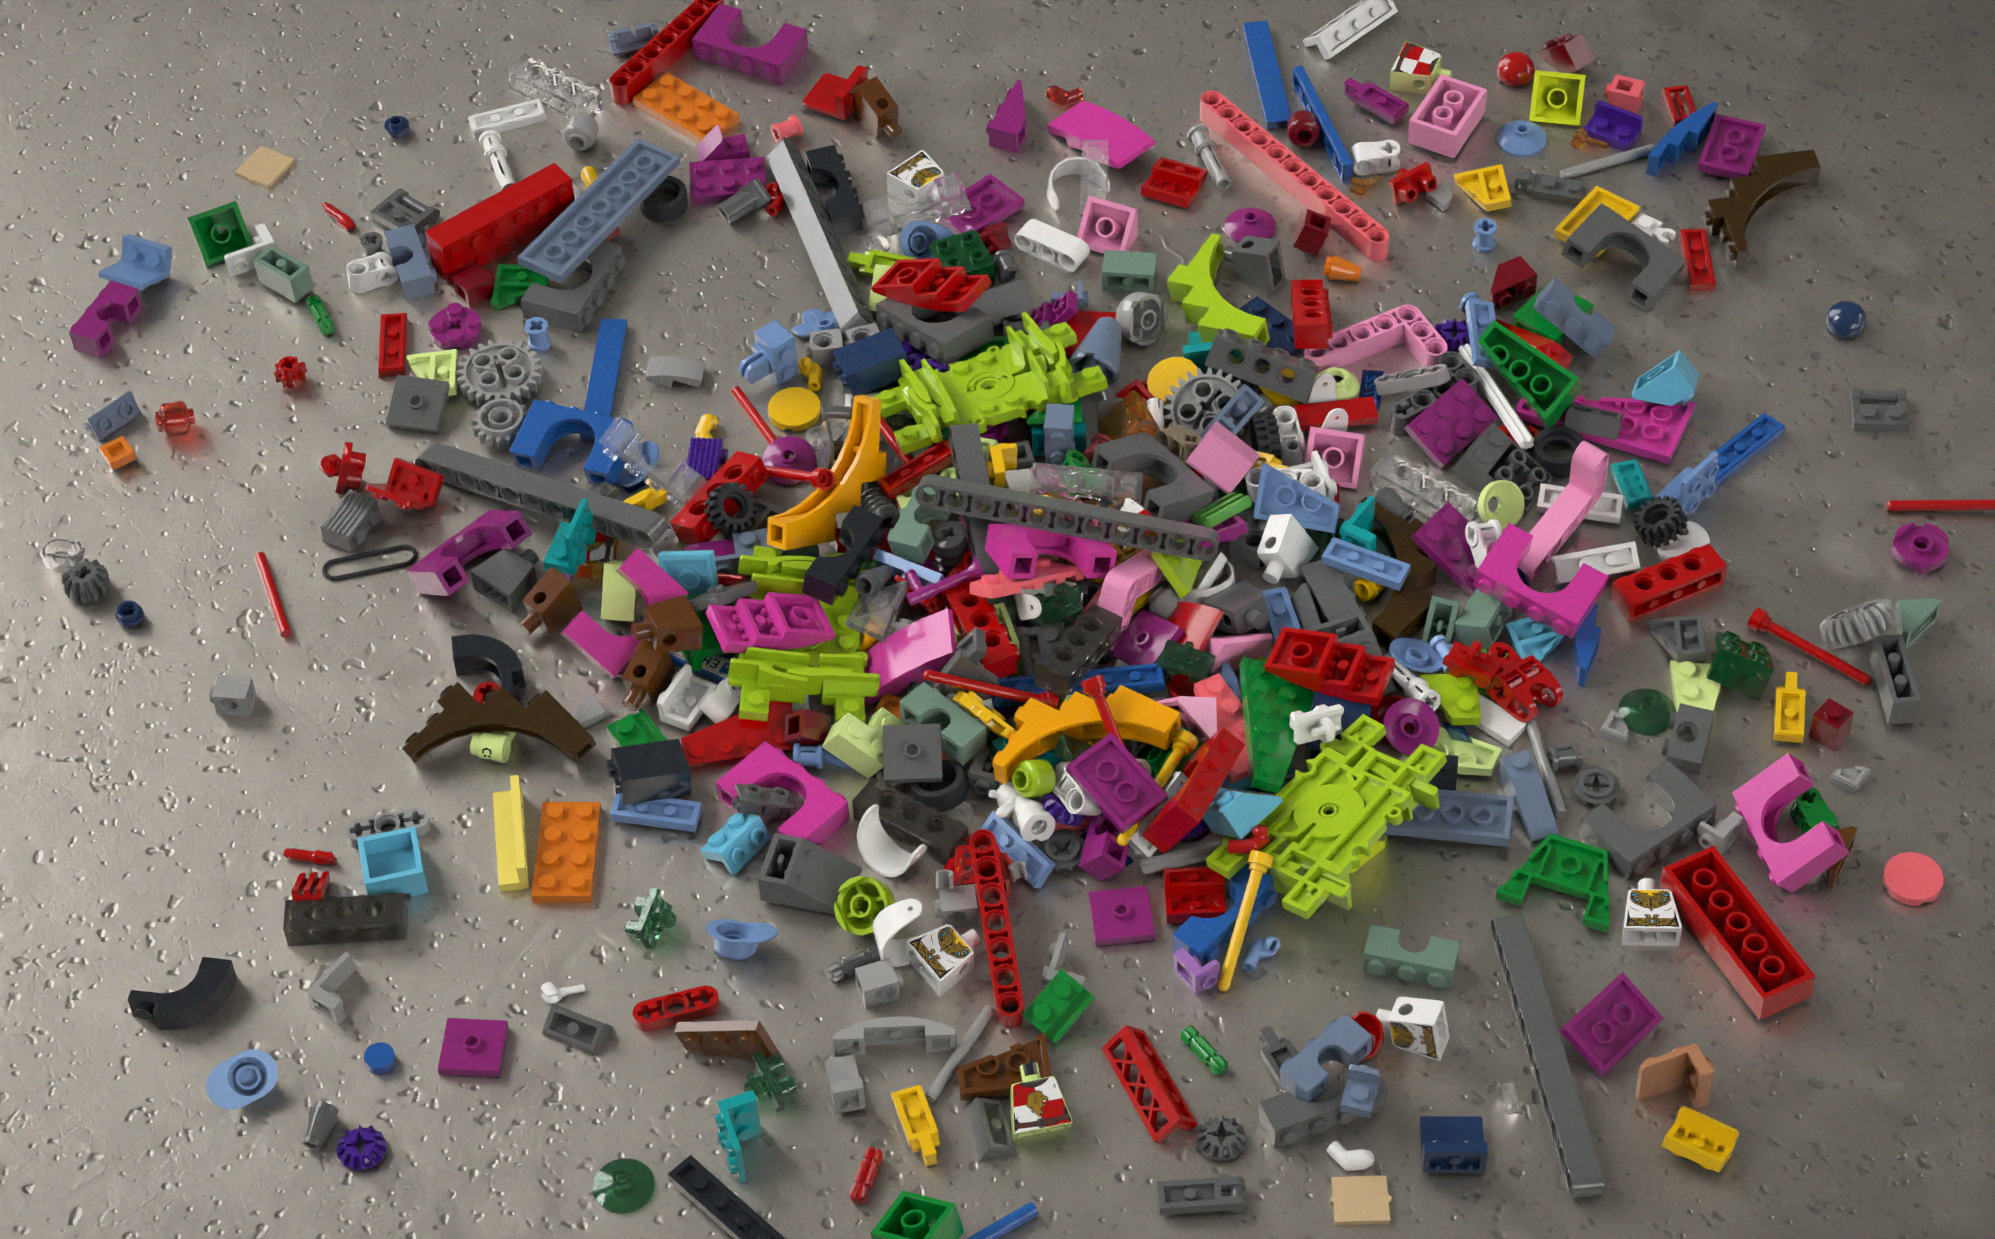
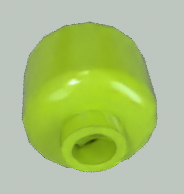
M1043 759L1021 761L1016 765L1012 774L1014 788L1021 796L1026 798L1042 797L1044 794L1052 792L1055 786V771L1052 765Z

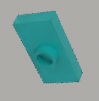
M1637 459L1610 465V472L1620 495H1623V502L1627 510L1639 508L1642 504L1647 506L1646 501L1649 499L1654 502V497Z

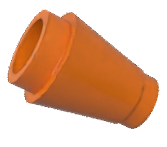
M1335 254L1334 257L1327 255L1322 276L1328 277V280L1358 282L1362 267Z

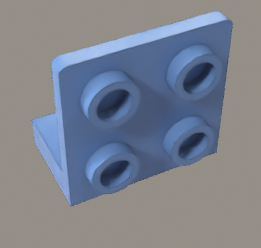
M127 234L122 237L121 261L100 270L98 277L107 279L108 282L113 280L137 288L138 291L145 290L146 287L157 284L171 275L172 247Z
M1713 451L1694 470L1687 466L1655 497L1660 496L1661 499L1664 496L1673 497L1678 501L1685 515L1693 513L1698 507L1699 502L1705 497L1709 498L1716 488L1714 481L1719 469V465H1717L1719 454Z

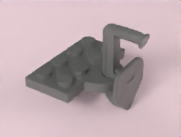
M821 405L823 422L818 434L816 468L832 469L835 464L833 461L835 460L836 462L846 440L852 419L853 407ZM894 414L884 418L894 432L908 426L906 415ZM826 419H848L844 433L836 441L833 440L830 422L826 421ZM880 432L879 450L887 452V475L904 464ZM878 480L865 482L864 488L879 487Z

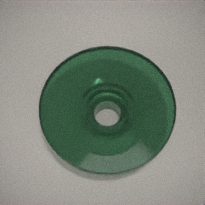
M1649 688L1628 692L1622 697L1618 706V713L1623 717V721L1628 729L1642 735H1656L1668 730L1671 714L1676 712L1674 703L1667 695Z
M622 1158L605 1164L597 1172L593 1180L592 1190L596 1202L603 1209L612 1213L626 1214L639 1210L649 1202L655 1190V1180L652 1171L647 1165L635 1159ZM621 1179H627L625 1182H618Z

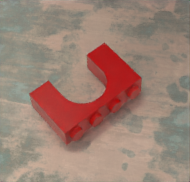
M1221 727L1187 759L1180 772L1188 780L1177 794L1152 817L1142 837L1165 854L1200 823L1246 744L1224 727Z

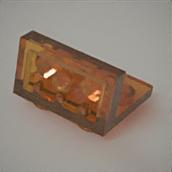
M1131 391L1099 425L1102 433L1110 437L1111 441L1143 431H1147L1154 437L1155 432L1161 430L1136 391Z

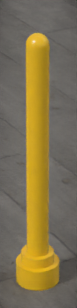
M1179 730L1172 740L1173 751L1154 779L1162 789L1182 757L1191 754L1198 744V739L1189 731ZM1142 820L1125 833L1119 834L1117 843L1120 846L1128 844Z
M1251 850L1247 863L1250 864L1249 870H1251L1218 981V989L1222 992L1227 991L1230 987L1262 875L1266 874L1267 870H1270L1274 857L1264 852Z

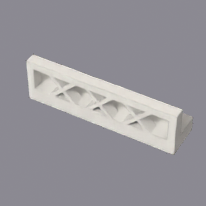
M1361 0L1302 41L1305 47L1317 44L1324 60L1329 59L1394 15L1398 10L1393 0Z

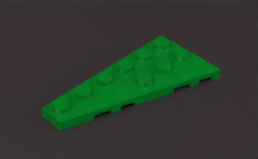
M1243 657L1239 664L1250 787L1278 793L1297 746V743L1293 741L1294 730L1289 726L1290 714L1299 710L1303 713L1310 712L1315 691L1265 671L1264 666L1266 662Z

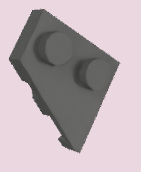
M1702 616L1647 619L1648 631L1677 662L1706 661Z
M963 648L958 649L941 671L946 674L999 685V678L991 671L986 670L984 665L978 660L972 662L967 657V651ZM935 683V689L951 694H957L958 691L966 692L967 694L969 690ZM974 692L982 700L988 699L992 696Z

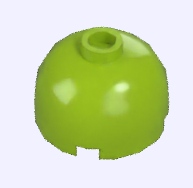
M857 876L848 879L840 886L838 890L840 894L838 901L834 903V911L837 921L844 930L855 935L870 936L874 934L873 921L877 915L886 907L894 904L895 900L887 884L874 877Z

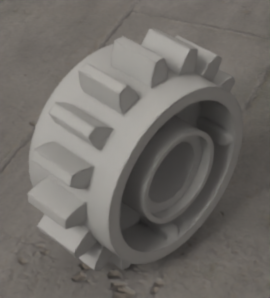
M504 398L495 399L482 405L480 410L475 412L476 418L472 419L474 436L478 437L480 444L484 443L489 449L509 450L528 413L525 405L520 406L516 400Z

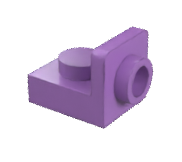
M1184 947L1174 953V972L1194 994L1204 989H1210L1219 980L1220 963L1216 959L1202 967L1199 959L1195 955L1191 956Z

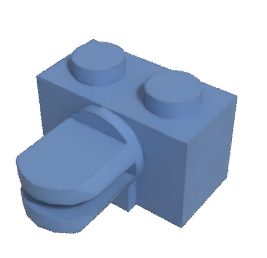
M777 320L754 332L755 344L752 345L753 354L740 362L738 366L739 374L750 384L767 376L776 386L798 374L795 337Z

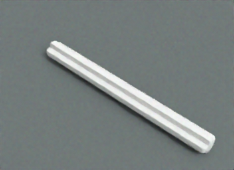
M1470 344L1461 345L1458 348V354L1479 374V387L1517 444L1523 450L1532 448L1534 446V438L1487 368L1473 366Z

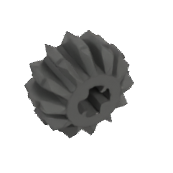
M85 558L81 563L74 561V566H67L65 573L61 575L64 593L74 603H78L81 600L85 605L89 600L97 602L98 596H106V589L110 588L108 571L104 565H100L97 559L90 562Z

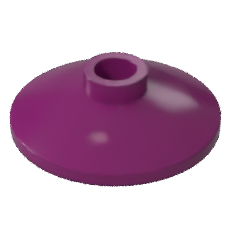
M1246 207L1235 210L1225 220V232L1236 243H1239L1245 236L1271 239L1276 231V222L1273 216L1259 208Z
M785 436L776 439L766 448L762 461L766 466L812 472L816 468V453L806 440L795 436ZM789 454L794 456L790 460L784 458V456ZM769 477L770 480L782 486H795L803 483L802 481Z
M1414 698L1399 700L1387 710L1384 716L1385 737L1392 748L1401 754L1411 756L1421 744L1432 748L1438 739L1439 721L1437 715L1428 704ZM1405 724H1408V725L1411 726V728H1412L1411 734H1408V733L1405 732V730H1404V725H1405Z

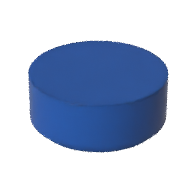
M379 1042L372 1044L364 1053L365 1065L372 1073H386L395 1065L396 1057L394 1050L387 1043Z

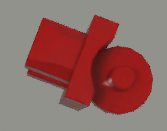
M1424 162L1409 171L1405 168L1397 170L1396 177L1389 180L1393 194L1392 202L1396 205L1403 201L1411 203L1416 200L1419 193L1423 191L1430 193L1436 190L1437 180L1432 174L1431 164Z
M345 441L341 459L336 454L324 456L320 462V470L327 477H338L335 489L337 494H343L345 487L360 488L362 472H364L366 453L352 451L353 443Z
M1475 640L1471 647L1455 641L1450 652L1443 658L1442 665L1449 667V675L1456 678L1464 677L1465 674L1474 677L1473 682L1476 686L1485 689L1501 668L1502 660L1482 652V643Z

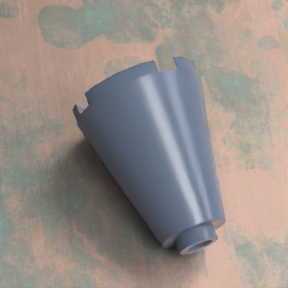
M1102 317L1096 321L1068 360L1073 374L1088 367L1099 366L1107 379L1108 387L1113 388L1117 384L1120 369L1122 327L1116 319Z

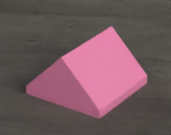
M1088 195L1077 237L1085 241L1090 250L1105 254V250L1129 251L1138 236V209Z
M1216 421L1185 462L1226 494H1229L1254 465L1260 454Z
M1310 427L1305 463L1311 462V452L1318 451L1321 460H1326L1330 479H1334L1336 484H1339L1341 487L1357 489L1364 459L1365 435Z
M1241 634L1211 637L1201 657L1211 673L1222 672L1223 663H1229L1233 671L1240 670L1239 664L1243 657L1258 660L1259 656L1265 657L1272 641V634Z
M1179 696L1157 701L1180 712L1181 728L1185 727L1203 743L1217 732L1216 697Z

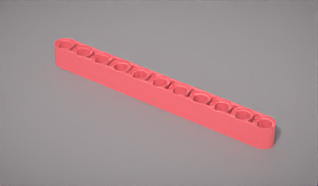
M1212 90L1206 91L1201 95L1200 119L1306 208L1330 217V228L1365 257L1372 261H1382L1387 258L1389 249V232L1221 93Z

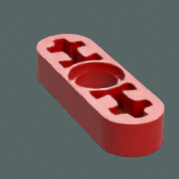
M703 985L641 1001L634 1006L632 1011L634 1024L637 1029L649 1032L676 1025L677 1022H688L713 1015L720 1006L719 995L714 987ZM707 998L710 1003L704 1004L702 999ZM689 1001H692L694 1008H690ZM678 1003L684 1006V1009L679 1013L668 1011V1008L673 1004ZM659 1009H663V1016H660ZM649 1013L651 1018L645 1019L643 1014Z

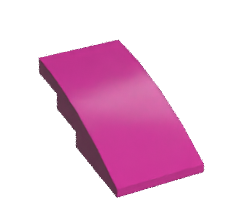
M1081 101L1047 124L1049 133L1065 137L1068 147L1084 151L1086 158L1094 162L1118 169L1156 145L1155 140L1137 126L1103 107L1086 101Z
M768 592L764 600L739 598L735 606L710 604L706 611V615L723 652L745 653L746 647L787 650L833 640L836 636L819 600L808 595Z
M947 608L896 631L866 652L868 660L864 673L880 675L878 695L875 697L864 696L866 707L873 705L885 693L896 696L912 681L918 684L926 682L923 678L924 671H938L950 661L957 652L953 612L951 609Z

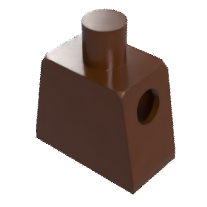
M874 77L856 86L854 118L874 138L879 139L885 135H888L891 139L897 138L902 133V128L898 124L899 108L880 80Z
M551 567L524 597L523 603L528 615L518 625L527 635H531L538 627L547 634H553L576 617L583 610V607L572 582L555 568Z
M685 595L647 605L644 608V622L631 625L633 639L636 641L649 638L657 652L702 649L703 625Z
M647 639L640 641L622 677L627 691L622 704L631 711H636L641 702L654 706L659 695L665 692L676 673L669 652L655 651L651 642Z

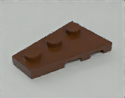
M759 1020L677 1022L674 1031L686 1050L779 1066L782 1058L781 1053Z
M1045 1033L1035 1036L1034 1041L1024 1045L1018 1043L1010 1046L1009 1051L997 1056L988 1055L957 1068L961 1101L972 1100L976 1097L989 1098L1010 1095L1011 1085L1022 1082L1019 1066L1026 1063L1037 1062L1040 1077H1050L1051 1071Z

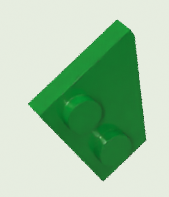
M498 264L491 302L492 310L497 311L520 303L531 283L548 286L549 278L521 265Z

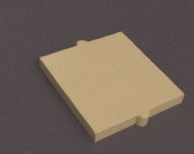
M260 146L235 171V176L249 181L250 184H257L270 189L295 161L293 158L281 154L279 150L273 151Z
M1386 1175L1331 1177L1333 1197L1330 1198V1204L1334 1208L1335 1225L1390 1224L1389 1204L1392 1197L1388 1195Z

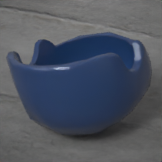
M1840 301L1829 309L1825 322L1829 332L1838 338H1851L1862 334L1866 327V314L1859 304L1853 301Z

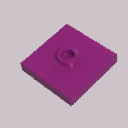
M1141 609L1111 652V656L1115 660L1119 659L1130 666L1163 663L1184 631L1179 626Z
M1147 886L1088 892L1096 946L1155 940Z
M447 1018L438 1064L439 1075L500 1077L509 1027L508 1021Z

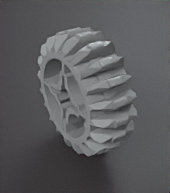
M1885 598L1870 600L1834 613L1832 616L1824 619L1819 626L1821 629L1820 634L1827 647L1831 649L1857 645L1858 643L1876 638V636L1882 635L1894 628L1898 622L1895 607L1892 606L1891 600Z

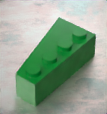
M1495 320L1492 321L1477 340L1483 355L1546 428L1555 425L1583 390L1580 378Z

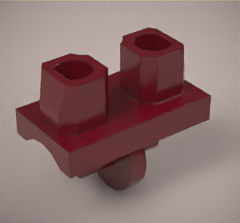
M1005 222L996 226L991 224L985 227L984 231L979 234L991 257L999 250H1006L1012 247V242L1008 235V224Z

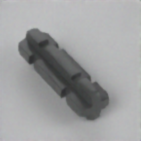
M877 945L867 948L865 953L860 951L842 959L840 964L835 962L827 966V974L831 981H839L844 978L843 975L845 974L847 976L854 974L855 968L881 961Z

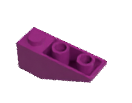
M1017 80L1014 87L1008 90L1004 103L1000 104L997 108L996 116L987 124L986 134L989 135V146L1017 153L1027 137L1021 80Z

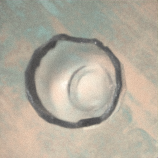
M55 539L47 542L42 547V560L45 566L55 573L64 574L67 566H74V561L81 563L84 560L85 548H82L79 541L72 543L68 540Z

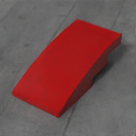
M939 258L898 260L871 289L874 293L919 308L965 312L992 283L988 275H967L964 266L943 267Z
M1283 627L1264 667L1265 671L1316 692L1352 702L1379 706L1396 665L1394 658L1367 654L1366 646L1338 642L1337 634Z

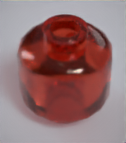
M184 401L163 403L159 406L158 411L154 412L158 433L162 432L167 438L187 435L191 430V424H196L193 408L188 409Z

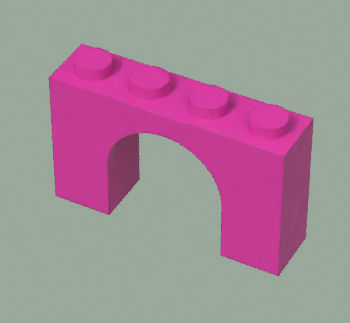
M1508 523L1477 569L1473 586L1482 593L1499 599L1506 606L1525 613L1532 620L1551 627L1556 633L1573 639L1603 593L1608 575L1583 563L1570 584L1561 591L1541 593L1529 588L1519 577L1517 569L1528 554L1534 536Z
M989 524L985 543V551L1007 579H1034L1038 554H1049L1065 558L1074 563L1086 578H1105L1108 572L1115 567L1117 556L1116 550L1107 542L1013 524Z
M639 548L634 550L616 570L619 575L642 595L646 606L681 595L687 596L688 594L681 585ZM583 610L560 633L610 679L616 675L623 676L629 664L628 661L632 658L641 641H635L632 635L622 637L606 632Z
M766 741L716 782L718 800L735 813L738 812L732 808V802L734 798L739 797L735 784H755L766 788L780 787L798 794L805 800V803L798 812L778 828V834L804 838L818 846L849 821V804L842 794L833 792L823 780L818 777L814 778L806 772L800 763H794L786 757L781 749L778 747L774 748Z
M1787 753L1732 792L1737 802L1735 805L1737 812L1743 816V819L1748 824V827H1746L1747 833L1759 847L1757 853L1760 859L1768 865L1771 871L1768 873L1770 880L1776 887H1782L1793 893L1847 856L1849 852L1838 830L1823 821L1794 841L1788 843L1779 842L1776 826L1782 810L1791 801L1814 786L1804 763Z

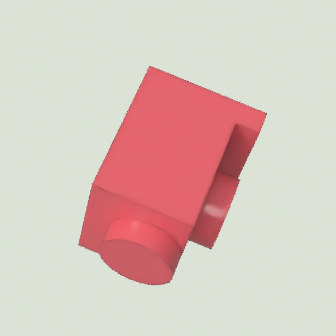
M1615 75L1612 84L1608 83L1606 86L1604 98L1608 99V104L1637 114L1643 100L1645 81Z

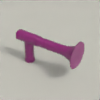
M974 556L972 564L967 569L923 587L916 571L910 569L905 572L904 577L908 580L913 592L906 594L912 606L970 580H980L984 572L979 561Z

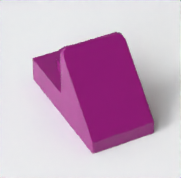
M716 125L696 146L699 161L751 158L745 134L723 138L719 125Z

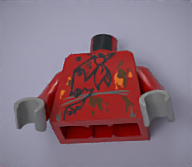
M971 835L966 839L967 845L958 846L955 857L947 861L943 870L936 872V889H939L941 886L954 889V886L975 884L970 859L969 842ZM997 844L1005 895L1010 897V880L1015 882V879L1020 877L1028 879L1026 863L1022 861L1015 862L1006 852H1001ZM980 845L977 847V849L979 850H987L988 848H990L986 845ZM986 871L983 872L981 875L984 877H990L994 875V873Z

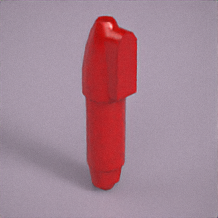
M327 202L321 204L325 213L337 220L338 226L349 232L351 229L356 228L355 222L346 213L341 212Z
M286 848L282 851L284 857L291 860L310 862L316 865H328L337 862V858L334 857L332 852L309 851L296 848Z

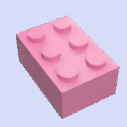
M1441 74L1409 120L1408 143L1455 158L1486 111L1487 89Z

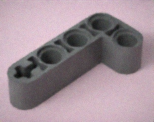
M1445 352L1441 354L1438 364H1445L1447 366L1450 380L1438 386L1419 389L1394 402L1390 406L1388 427L1390 433L1398 437L1409 435L1404 428L1462 378L1478 393L1479 374L1458 353Z

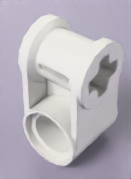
M1394 140L1355 144L1351 148L1354 172L1359 176L1397 172L1400 168V160L1398 159L1400 153L1399 143ZM1388 160L1391 161L1390 167L1388 166Z
M378 252L368 257L350 261L346 266L349 289L354 293L362 294L395 283L398 279L396 268L391 265L390 255L386 252Z
M1290 406L1277 407L1274 409L1273 414L1277 419L1279 427L1281 455L1284 445L1288 440H1297L1301 444L1302 454H1305L1304 436L1300 429L1295 409Z
M1496 519L1480 524L1473 521L1466 525L1465 536L1470 545L1477 569L1502 534L1501 525Z
M727 676L697 707L715 724L723 721L735 710L736 705L740 702L741 687L734 686L735 689L733 690L732 686L728 684Z
M1065 766L1064 774L1059 781H1055L1052 791L1060 798L1071 814L1099 815L1102 811L1066 772Z

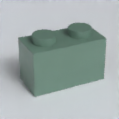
M270 245L253 259L258 281L295 303L314 288L309 266L273 245Z
M1105 250L1102 267V290L1150 292L1154 294L1157 275V253Z
M1477 588L1472 597L1467 600L1465 608L1455 622L1454 631L1457 633L1459 643L1471 647L1472 643L1476 640L1482 643V648L1489 649L1496 642L1505 624L1512 616V608L1506 606L1499 599L1482 593Z

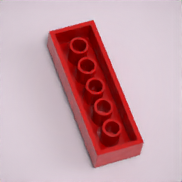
M554 162L425 231L432 267L450 285L453 283V276L477 263L484 267L536 239L575 201L572 179Z
M1714 845L1663 868L1659 889H1668L1672 892L1679 916L1759 1021L1811 997L1816 976Z

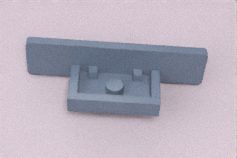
M767 528L732 533L735 554L715 557L717 573L746 575L738 574L741 555L753 556L754 545L776 548L767 545ZM819 545L790 550L782 549L781 556L817 557L820 556Z

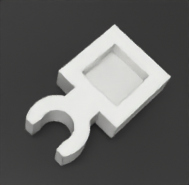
M1641 212L1631 222L1667 247L1669 240L1675 241L1676 232L1669 228L1662 229V222Z

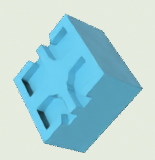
M415 826L357 838L364 883L370 905L388 902L389 897L396 896L397 900L402 899L404 894H409L412 897L428 893L421 848Z

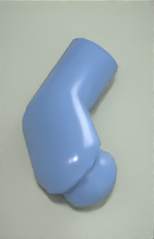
M1269 936L1252 941L1243 958L1241 967L1248 972L1255 971L1260 959L1277 953L1281 946L1279 939L1275 936Z

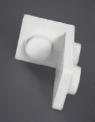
M265 223L255 226L257 234L256 237H253L255 245L224 256L230 276L255 269L253 259L270 245L275 246Z

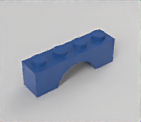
M1250 864L1244 865L1230 879V898L1234 903L1232 908L1225 914L1215 918L1191 916L1172 934L1173 953L1184 947L1191 956L1195 955L1199 959L1203 967L1217 959L1220 951L1227 944H1230L1251 870H1249ZM1268 873L1262 875L1247 927H1250L1256 921L1258 914L1265 907L1270 908L1276 901L1277 893L1273 877Z

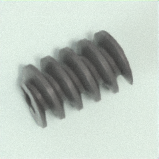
M870 487L861 493L860 508L883 517L882 530L885 533H889L897 524L900 512L894 503L879 487Z
M944 521L933 528V539L935 542L933 551L935 553L937 569L945 577L950 574L954 567L959 565L969 549L966 530L962 524L956 521Z

